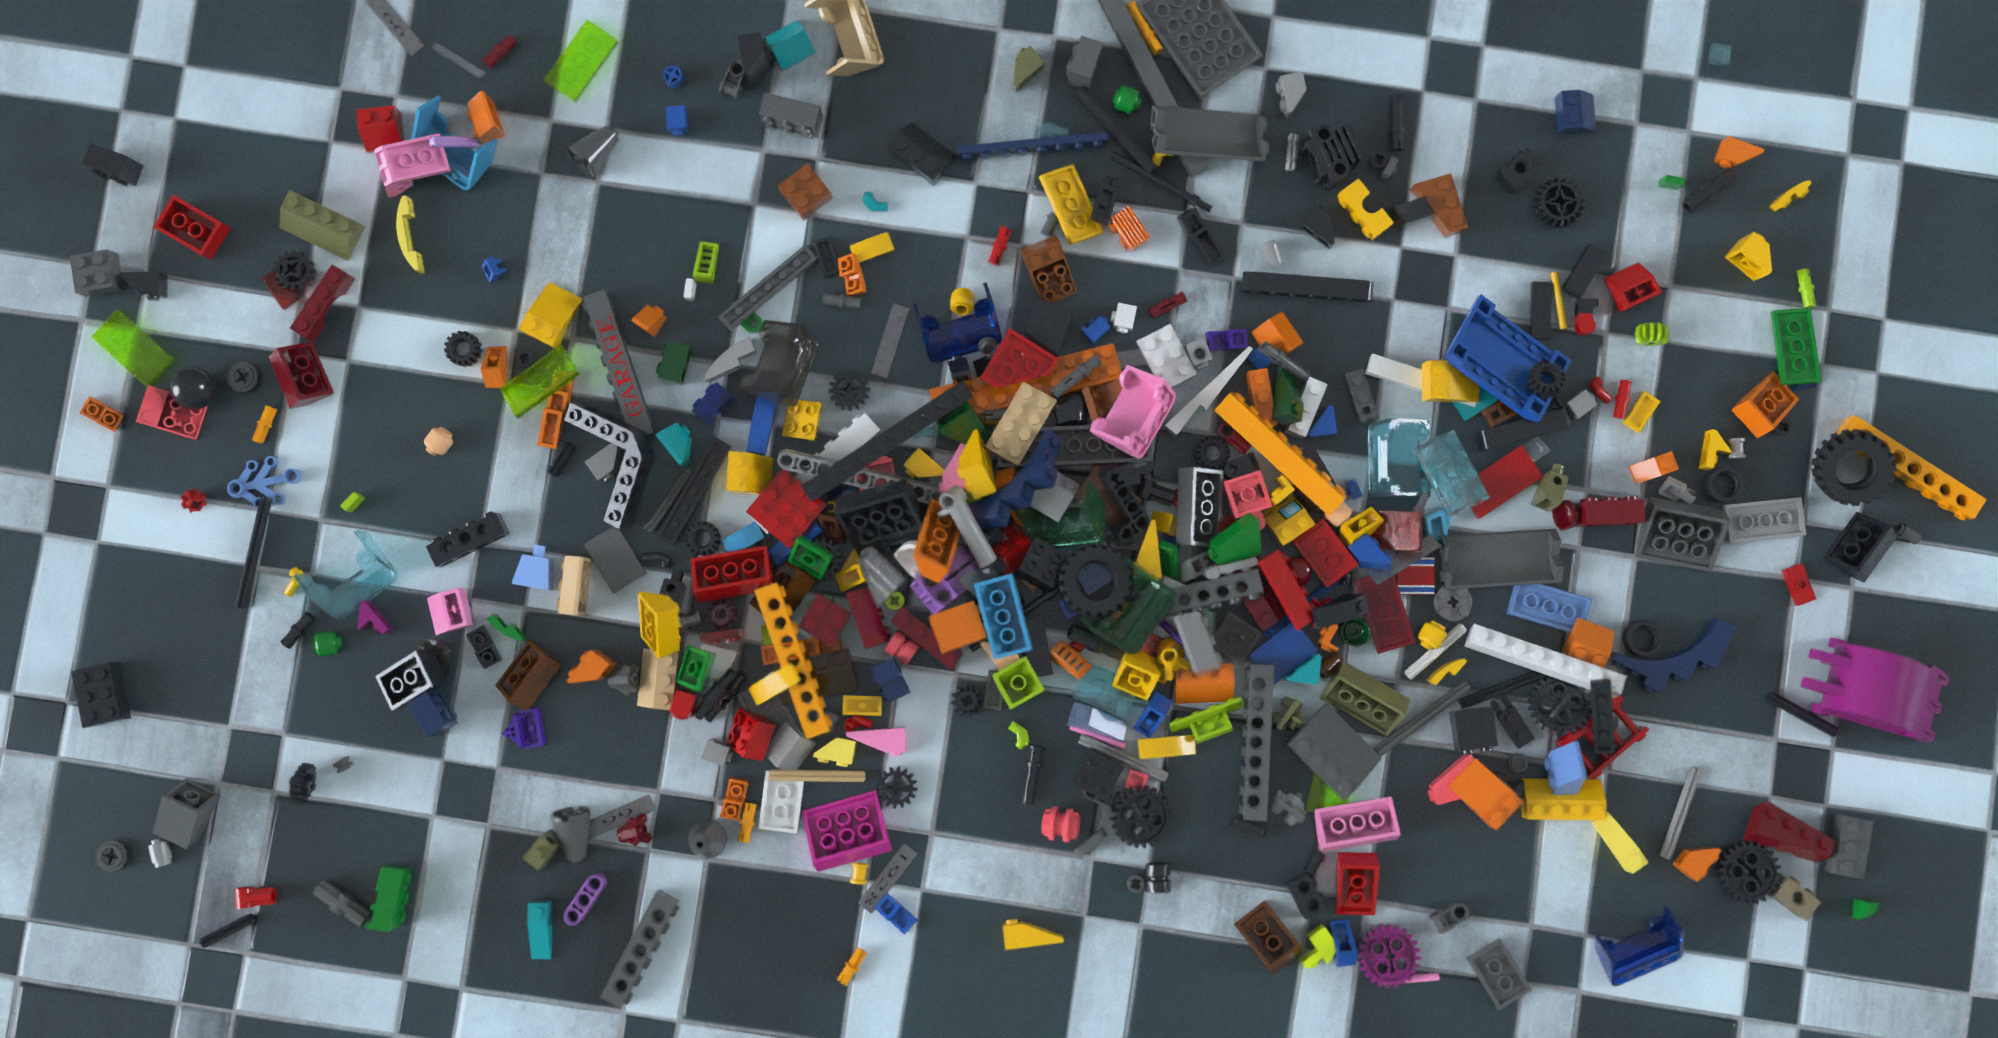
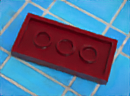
M1370 575L1354 580L1358 593L1366 595L1368 613L1365 615L1377 653L1380 654L1415 643L1395 576L1393 575L1379 585L1375 583Z

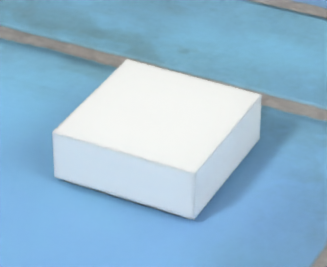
M686 278L684 298L687 301H693L697 283L689 278Z

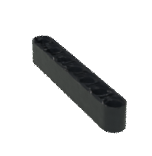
M1245 271L1242 276L1241 292L1366 303L1373 300L1374 282Z

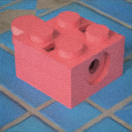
M1261 470L1224 481L1223 491L1233 520L1243 517L1247 513H1252L1259 519L1261 531L1265 527L1262 510L1273 507Z

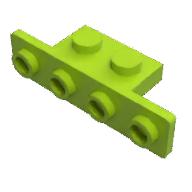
M1234 697L1227 700L1226 703L1214 704L1204 711H1195L1190 716L1176 718L1169 723L1172 733H1176L1190 727L1197 744L1231 732L1233 727L1227 714L1243 708L1242 697Z

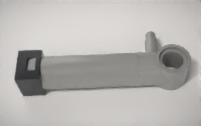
M952 486L941 495L940 504L943 509L937 515L945 517L951 514L979 565L977 571L982 580L994 578L1007 567L1001 556L996 557L965 501V491L959 486Z

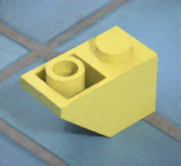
M837 737L816 751L813 757L818 758L817 761L829 763V760L836 761L838 766L848 767V764L853 763L857 740Z

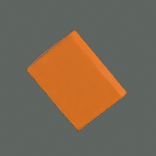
M1283 312L1269 318L1251 332L1259 346L1267 341L1276 349H1281L1285 355L1304 343Z

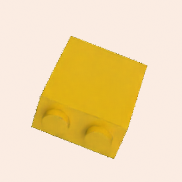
M729 451L726 491L732 494L759 496L772 481L774 458L746 452Z

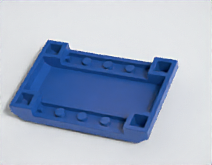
M1481 294L1473 303L1445 357L1450 365L1523 418L1537 422L1542 419L1553 397L1552 395L1549 398H1546V395L1539 397L1540 393L1535 395L1533 394L1534 389L1530 391L1527 378L1532 367L1536 363L1539 364L1540 361L1544 360V363H1546L1547 360H1550V364L1556 362V367L1561 365V371L1564 370L1566 373L1572 360L1558 350L1553 352L1497 312L1495 310L1496 305ZM1542 374L1539 376V379L1546 384L1554 382L1553 378L1549 375Z

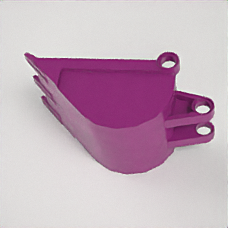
M1830 638L1828 642V647L1835 648L1834 654L1817 649L1809 650L1808 658L1820 660V663L1830 666L1826 682L1808 677H1803L1800 687L1823 694L1821 704L1813 703L1811 713L1829 717V715L1925 743L1927 741H1934L1935 733L1930 730L1935 713L1941 714L1942 705L1938 702L1941 686H1948L1949 677L1944 671L1933 665H1923L1913 659L1897 654L1848 644L1847 641L1837 638Z

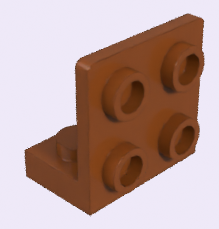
M1119 378L1098 388L1088 386L1081 389L1092 422L1099 417L1106 419L1123 389Z

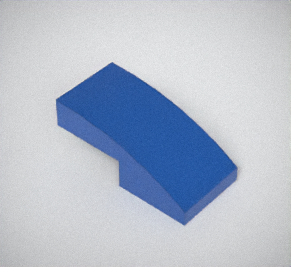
M889 893L874 907L904 935L918 921L912 913Z

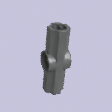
M322 880L314 890L313 895L329 905V909L333 913L342 917L345 916L359 927H362L371 916L372 912L356 902L352 894L339 890L326 880Z

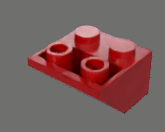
M1639 262L1603 278L1619 312H1623L1662 293L1654 275Z
M1013 520L1014 522L1011 526L1000 528L1003 533V540L1000 543L990 544L996 557L1001 556L1007 567L1003 571L1005 575L1015 571L1016 567L1022 563L1031 545V542L1015 520Z
M739 708L734 716L732 729L727 736V744L743 758L763 761L776 725L766 717Z

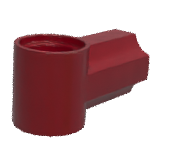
M1227 422L1217 427V436L1219 438L1222 437L1224 441H1227L1229 445L1242 455L1251 448L1252 445ZM1223 426H1228L1230 428L1231 432L1229 436H1225L1222 434Z

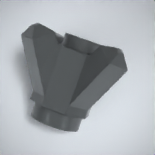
M634 663L628 667L624 664L617 671L610 673L608 676L609 687L618 689L627 696L631 692H637L639 690L637 675L640 670L639 665Z

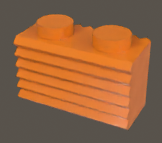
M1127 206L1110 218L1109 228L1114 234H1118L1121 239L1119 242L1124 250L1128 249L1129 252H1132L1149 241V234L1130 206Z

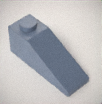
M1074 702L1067 726L1123 742L1128 723L1094 707Z

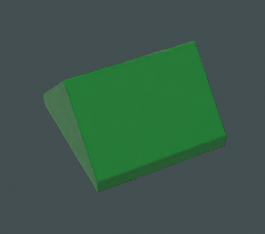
M801 535L796 539L787 561L821 580L836 554Z
M687 645L675 682L698 692L705 691L716 654Z

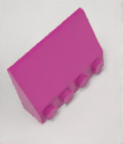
M876 790L802 811L812 864L817 872L892 851Z

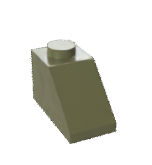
M1031 46L1027 49L1022 48L1016 54L1013 84L1015 92L1045 68V62Z

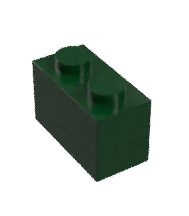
M668 340L667 344H664L662 348V362H659L656 368L657 377L661 380L683 385L693 349L688 345Z

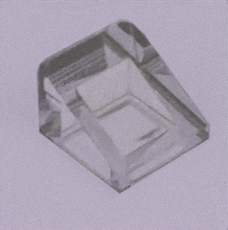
M1538 436L1523 445V448L1533 462L1551 452L1549 447Z

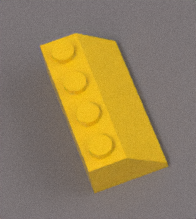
M1521 778L1525 782L1522 792V801H1524L1522 803L1523 818L1607 821L1606 797L1600 779H1585L1577 795H1553L1548 779Z

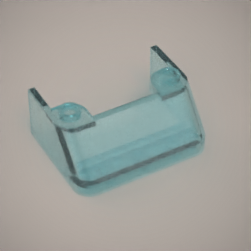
M356 530L354 532L365 547L356 557L357 564L361 570L331 592L327 586L315 584L307 574L294 575L311 601L334 619L348 617L360 608V602L371 600L397 579L396 570L368 531Z

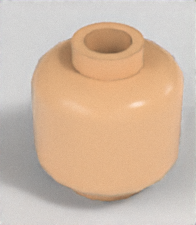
M443 427L432 428L424 439L425 450L433 456L436 454H446L453 444V435Z
M1342 502L1330 516L1324 513V518L1334 527H1340L1343 523L1352 519L1350 517L1352 509L1345 502Z

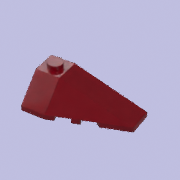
M1241 569L1234 570V574L1246 572ZM1260 576L1264 595H1261L1260 599L1249 601V598L1241 600V603L1256 627L1263 632L1279 622L1286 611L1271 584ZM1240 584L1237 587L1239 592H1245L1248 589V586L1245 584Z

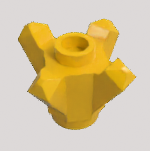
M1173 646L1172 648H1167L1162 654L1156 656L1155 663L1165 665V680L1172 681L1174 672L1181 668L1190 670L1191 663L1180 657L1181 647Z

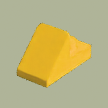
M1714 429L1705 431L1699 469L1709 470L1713 469L1717 463L1718 456L1716 453H1731L1730 448L1718 431Z
M1153 510L1151 520H1156L1157 532L1176 537L1177 517Z

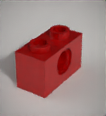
M686 689L676 690L669 712L674 714V718L680 720L694 717L692 711L698 706L701 694Z

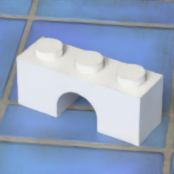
M1312 377L1305 381L1300 393L1304 403L1302 422L1287 425L1285 433L1299 439H1304L1307 436L1328 384Z

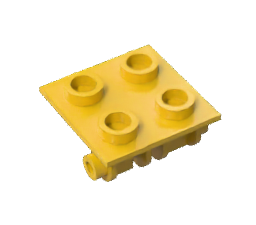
M788 399L782 436L815 441V438H817V427H819L820 411L822 410L821 402Z

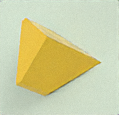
M853 548L843 566L835 575L841 592L869 582L855 548Z

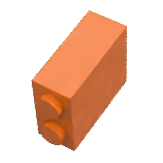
M974 600L929 616V622L942 655L987 638L985 625L980 619L982 615L978 604L975 605Z

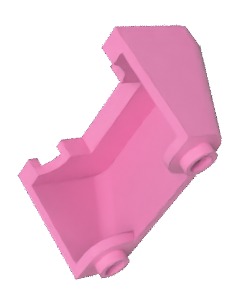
M1127 365L1119 377L1123 389L1106 419L1099 417L1094 420L1089 431L1125 453L1141 459L1173 406L1175 392L1165 379Z

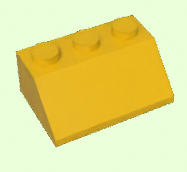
M639 592L641 638L659 659L680 651L681 637L679 634L680 621L678 619L680 609L678 604L673 602L667 595Z

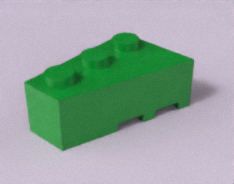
M389 864L381 867L375 892H378L376 904H371L370 910L374 911L371 923L367 922L365 929L389 932L402 926L406 918L404 907L409 899L407 888L412 879L410 867Z

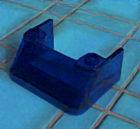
M987 282L983 283L986 298L978 300L974 306V314L938 324L937 318L933 315L920 317L917 303L913 304L928 358L931 362L940 363L950 360L954 356H964L980 351L978 344L986 337H992L997 341V345L1000 344L1002 335Z
M1667 905L1663 906V916H1656L1651 919L1648 930L1618 943H1614L1613 940L1601 939L1599 934L1595 935V950L1612 986L1622 985L1669 965L1683 956L1684 929Z

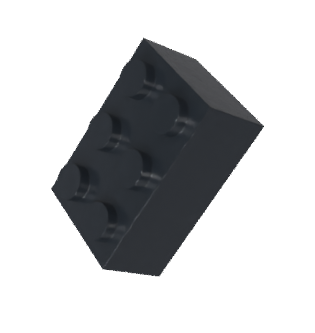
M431 647L411 653L375 676L391 711L408 707L407 703L425 692L434 691L447 683Z
M108 662L71 671L82 728L97 727L131 718L120 662Z

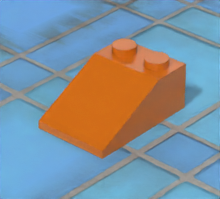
M1773 371L1733 407L1732 411L1756 438H1759L1773 430L1799 399L1788 386H1781L1780 377Z
M1475 758L1448 786L1490 828L1495 830L1524 802Z

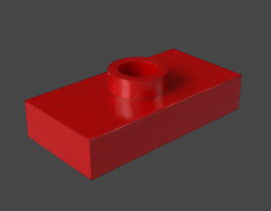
M1803 563L1782 570L1795 606L1816 600Z

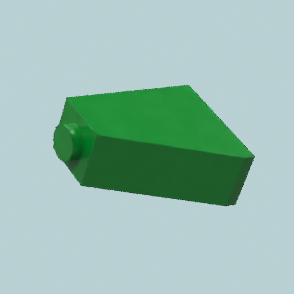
M1247 513L1209 541L1210 548L1208 549L1210 559L1218 565L1261 555L1259 519L1252 513Z

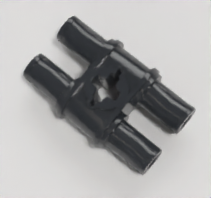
M728 668L719 680L713 682V686L709 688L708 692L702 695V701L692 711V714L699 720H702L704 717L705 720L711 723L721 710L726 709L731 699L737 696V690L747 680V676H744L745 674L739 670L735 673L733 669Z

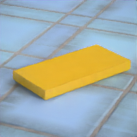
M1074 164L1042 174L1039 177L1070 246L1104 233L1100 223L1089 220L1093 206Z

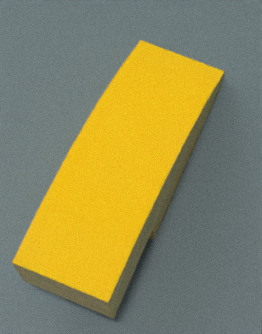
M1193 734L1137 739L1139 759L1196 754Z

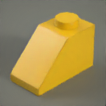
M919 447L904 463L905 472L911 478L915 476L918 479L940 478L945 471Z
M1370 507L1343 523L1340 528L1339 538L1349 547L1366 533L1370 537L1383 523L1384 519Z

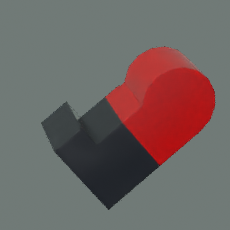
M1579 298L1574 301V328L1578 335L1586 336L1595 330L1596 323L1593 319V309L1599 306V299Z

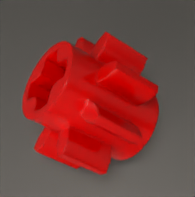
M197 488L194 490L187 489L184 496H180L183 501L181 503L183 509L188 508L190 513L193 511L200 512L203 506L207 505L204 500L206 498L203 492L199 493Z

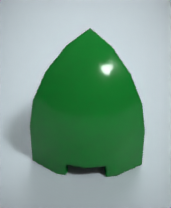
M1853 898L1852 918H1870L1879 909L1880 902L1873 899Z

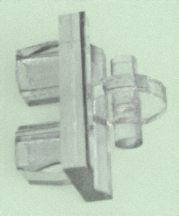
M1279 790L1275 794V799L1270 809L1278 815L1285 809L1288 814L1284 820L1290 826H1294L1298 822L1302 823L1305 820L1306 811L1302 809L1305 804L1301 801L1303 795L1299 792L1295 796L1289 792L1286 796Z

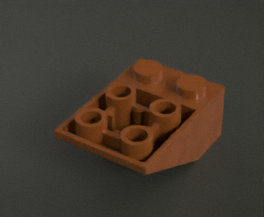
M1055 235L1020 249L1039 299L1053 303L1078 292L1060 240Z

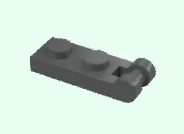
M1364 369L1344 374L1360 425L1367 423L1371 419L1373 421L1378 420L1379 413L1375 407ZM1368 407L1369 412L1364 414L1362 409Z

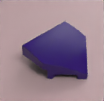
M540 707L528 709L527 712L522 710L514 714L509 726L502 733L503 736L510 738L518 744L519 748L529 749L547 745Z

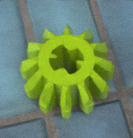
M1651 322L1640 324L1636 327L1635 338L1636 343L1639 345L1659 346L1668 342V326L1664 323Z

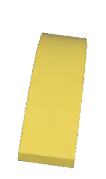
M402 196L396 218L398 241L408 263L414 270L423 274L425 272L422 255L413 251L408 224L409 219L415 218L413 202L409 197Z

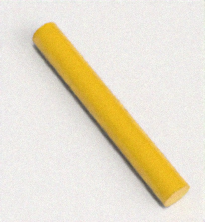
M1558 272L1550 273L1560 330L1567 329Z

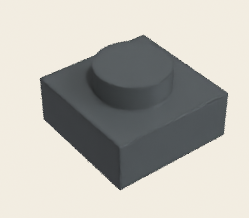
M1392 156L1387 162L1380 178L1386 181L1390 176L1394 177L1399 168L1396 166L1399 159Z

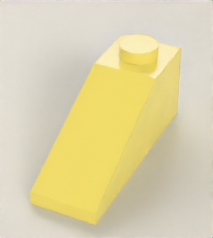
M1607 812V821L1594 820L1591 822L1625 871L1633 874L1649 863L1638 846L1609 812Z

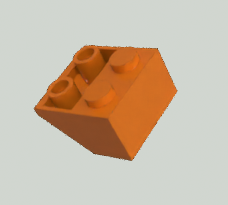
M600 650L586 651L581 656V663L578 667L574 666L568 673L569 678L567 682L578 683L606 679L617 663Z

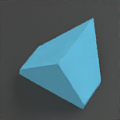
M1453 505L1420 518L1426 536L1431 534L1439 543L1441 536L1448 535Z

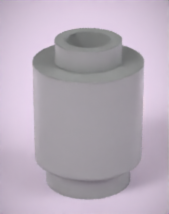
M163 838L152 840V844L148 845V849L155 868L171 864L173 856L169 841H164Z

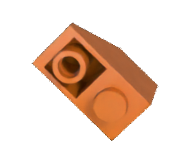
M1712 846L1684 849L1672 865L1690 879L1698 882L1706 876L1709 866L1718 860L1721 850Z

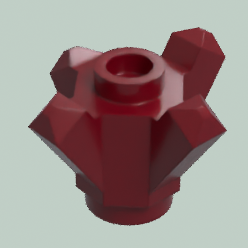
M640 813L635 818L630 817L623 826L617 829L618 840L621 843H629L636 847L640 842L649 843L652 840V836L650 833H647V827L644 824L647 822V815Z

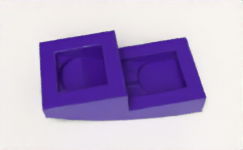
M1247 329L1206 332V343L1209 351L1247 349Z

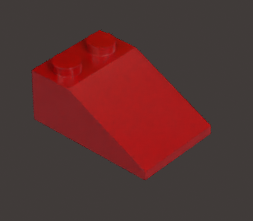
M1337 852L1336 914L1375 915L1379 877L1377 853Z

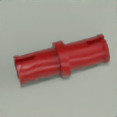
M1004 226L1000 227L996 242L992 244L994 247L988 263L996 266L1000 265L1003 253L1007 250L1006 245L1012 232L1011 229L1008 230Z
M1620 379L1618 394L1614 398L1616 404L1613 418L1625 419L1627 405L1631 400L1629 395L1632 381Z

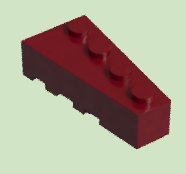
M1769 801L1753 807L1743 837L1744 840H1752L1762 846H1771L1778 851H1786L1792 853L1793 856L1815 863L1831 857L1835 840Z

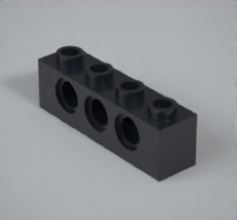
M493 511L488 512L482 516L483 519L469 521L465 524L466 527L460 530L459 528L453 529L448 532V536L444 538L437 537L431 540V544L427 545L426 548L435 567L442 568L509 535L510 532L501 514L494 513ZM484 525H487L488 532L487 534L483 535L481 533V528ZM469 533L471 540L466 544L464 536ZM449 542L453 543V550L451 552L447 551V544Z

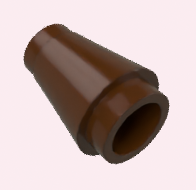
M1334 652L1323 659L1319 676L1325 680L1328 677L1331 678L1343 657L1338 652Z

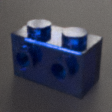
M717 382L710 384L705 390L706 394L704 397L697 399L692 406V412L709 426L734 398L732 394Z

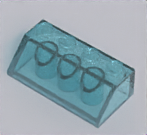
M1454 430L1439 435L1413 449L1448 518L1474 508L1490 498Z

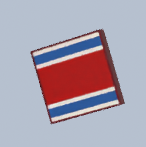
M1423 557L1395 574L1400 595H1435V557Z

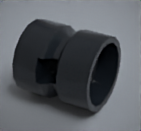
M1146 863L1145 873L1149 877L1146 880V892H1171V880L1167 878L1171 873L1170 863Z

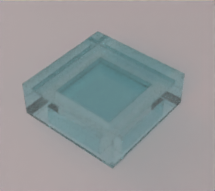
M1712 43L1710 45L1708 63L1723 66L1729 65L1731 45Z

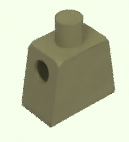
M1553 464L1552 469L1543 475L1530 505L1549 512L1562 503L1569 479L1563 475L1564 466Z
M551 829L542 834L523 859L535 869L542 871L561 848L557 834Z

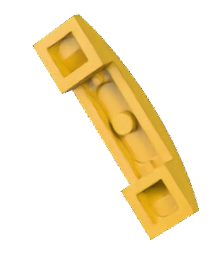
M791 663L752 685L748 690L758 706L801 680Z

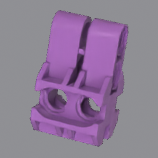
M962 544L956 548L950 570L940 583L936 582L935 586L929 587L926 584L927 577L922 575L910 585L933 615L941 612L967 590L959 579L971 568L979 575L977 571L979 565L976 561L972 562L965 569H960L973 558ZM957 570L959 571V574H957L954 578L946 582V580L952 574H954ZM941 591H946L949 594V598L945 602H941L938 599V594Z

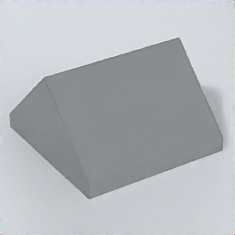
M785 721L771 739L765 755L781 770H797L817 743L810 738L806 739L804 733Z

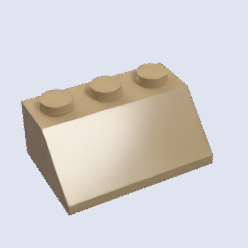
M565 556V560H562L561 571H563V577L559 581L561 594L556 603L559 614L586 616L592 559Z
M643 648L637 706L670 710L676 690L679 687V683L675 681L681 666L682 652H676L659 659L651 649Z

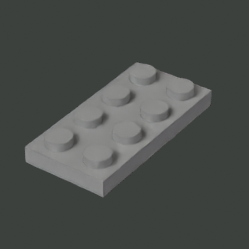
M1802 497L1722 506L1723 511L1726 512L1731 520L1726 533L1727 544L1806 535Z

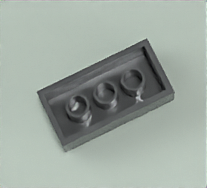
M1197 467L1179 468L1176 545L1210 548L1209 541L1221 533L1223 470Z

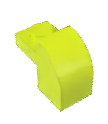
M1320 924L1306 934L1314 946V949L1299 959L1306 969L1316 967L1320 963V959H1323L1328 964L1335 954L1334 940L1327 929Z

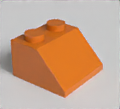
M480 91L467 103L469 108L467 115L470 121L474 123L473 133L476 139H480L485 144L493 139H500L506 136L494 101L484 91Z
M1577 617L1561 651L1564 655L1605 668L1611 655L1614 631Z

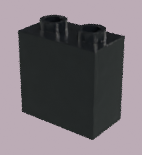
M1486 706L1449 712L1455 750L1461 751L1462 754L1474 753L1473 749L1481 748V751L1493 750L1492 747L1498 746L1493 707Z

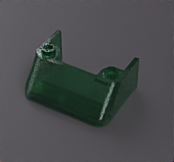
M1092 480L1088 481L1080 504L1082 508L1065 510L1059 522L1031 506L1015 509L1032 540L1038 537L1058 549L1100 545L1104 542L1106 536L1105 505Z
M1124 556L1123 559L1136 570L1132 580L1140 588L1119 619L1113 616H1106L1101 619L1098 625L1082 616L1081 620L1092 632L1128 654H1136L1141 650L1175 602L1176 592L1149 570L1129 557Z

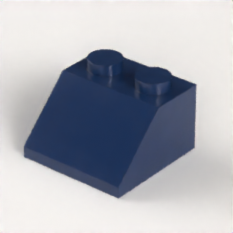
M1583 90L1561 91L1555 97L1557 134L1595 133L1594 95Z

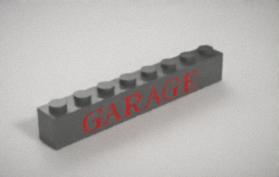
M603 289L583 296L584 303H582L585 313L590 316L591 320L588 323L591 331H595L597 338L594 341L597 349H601L603 356L600 359L603 366L607 367L609 373L606 374L607 380L610 385H613L615 390L612 394L615 402H619L621 410H618L621 420H625V422L644 430L647 438L655 436L656 431L609 293Z

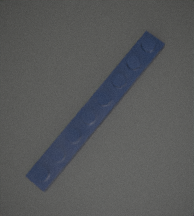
M1108 132L956 146L957 159L961 158V160L966 161L973 159L972 157L979 156L981 159L991 158V155L1007 157L1011 153L1027 155L1032 151L1046 153L1048 150L1053 149L1058 152L1065 151L1067 148L1081 150L1085 149V146L1101 148L1108 143Z

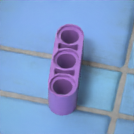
M595 873L585 881L564 913L566 924L574 926L585 918L606 887L607 878L604 874ZM593 878L600 880V887L593 885ZM583 894L589 897L588 904L582 901ZM571 911L578 913V920L571 918Z

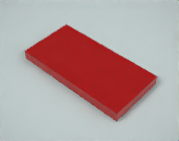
M1520 445L1457 488L1474 514L1480 519L1542 478L1543 475L1523 446Z

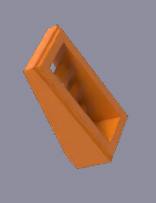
M1063 640L1058 642L1049 652L1050 658L1054 663L1079 680L1092 668V665ZM1080 664L1083 665L1078 671L1075 670Z

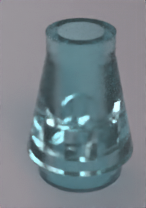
M1048 121L1041 123L1040 138L1068 136V128Z

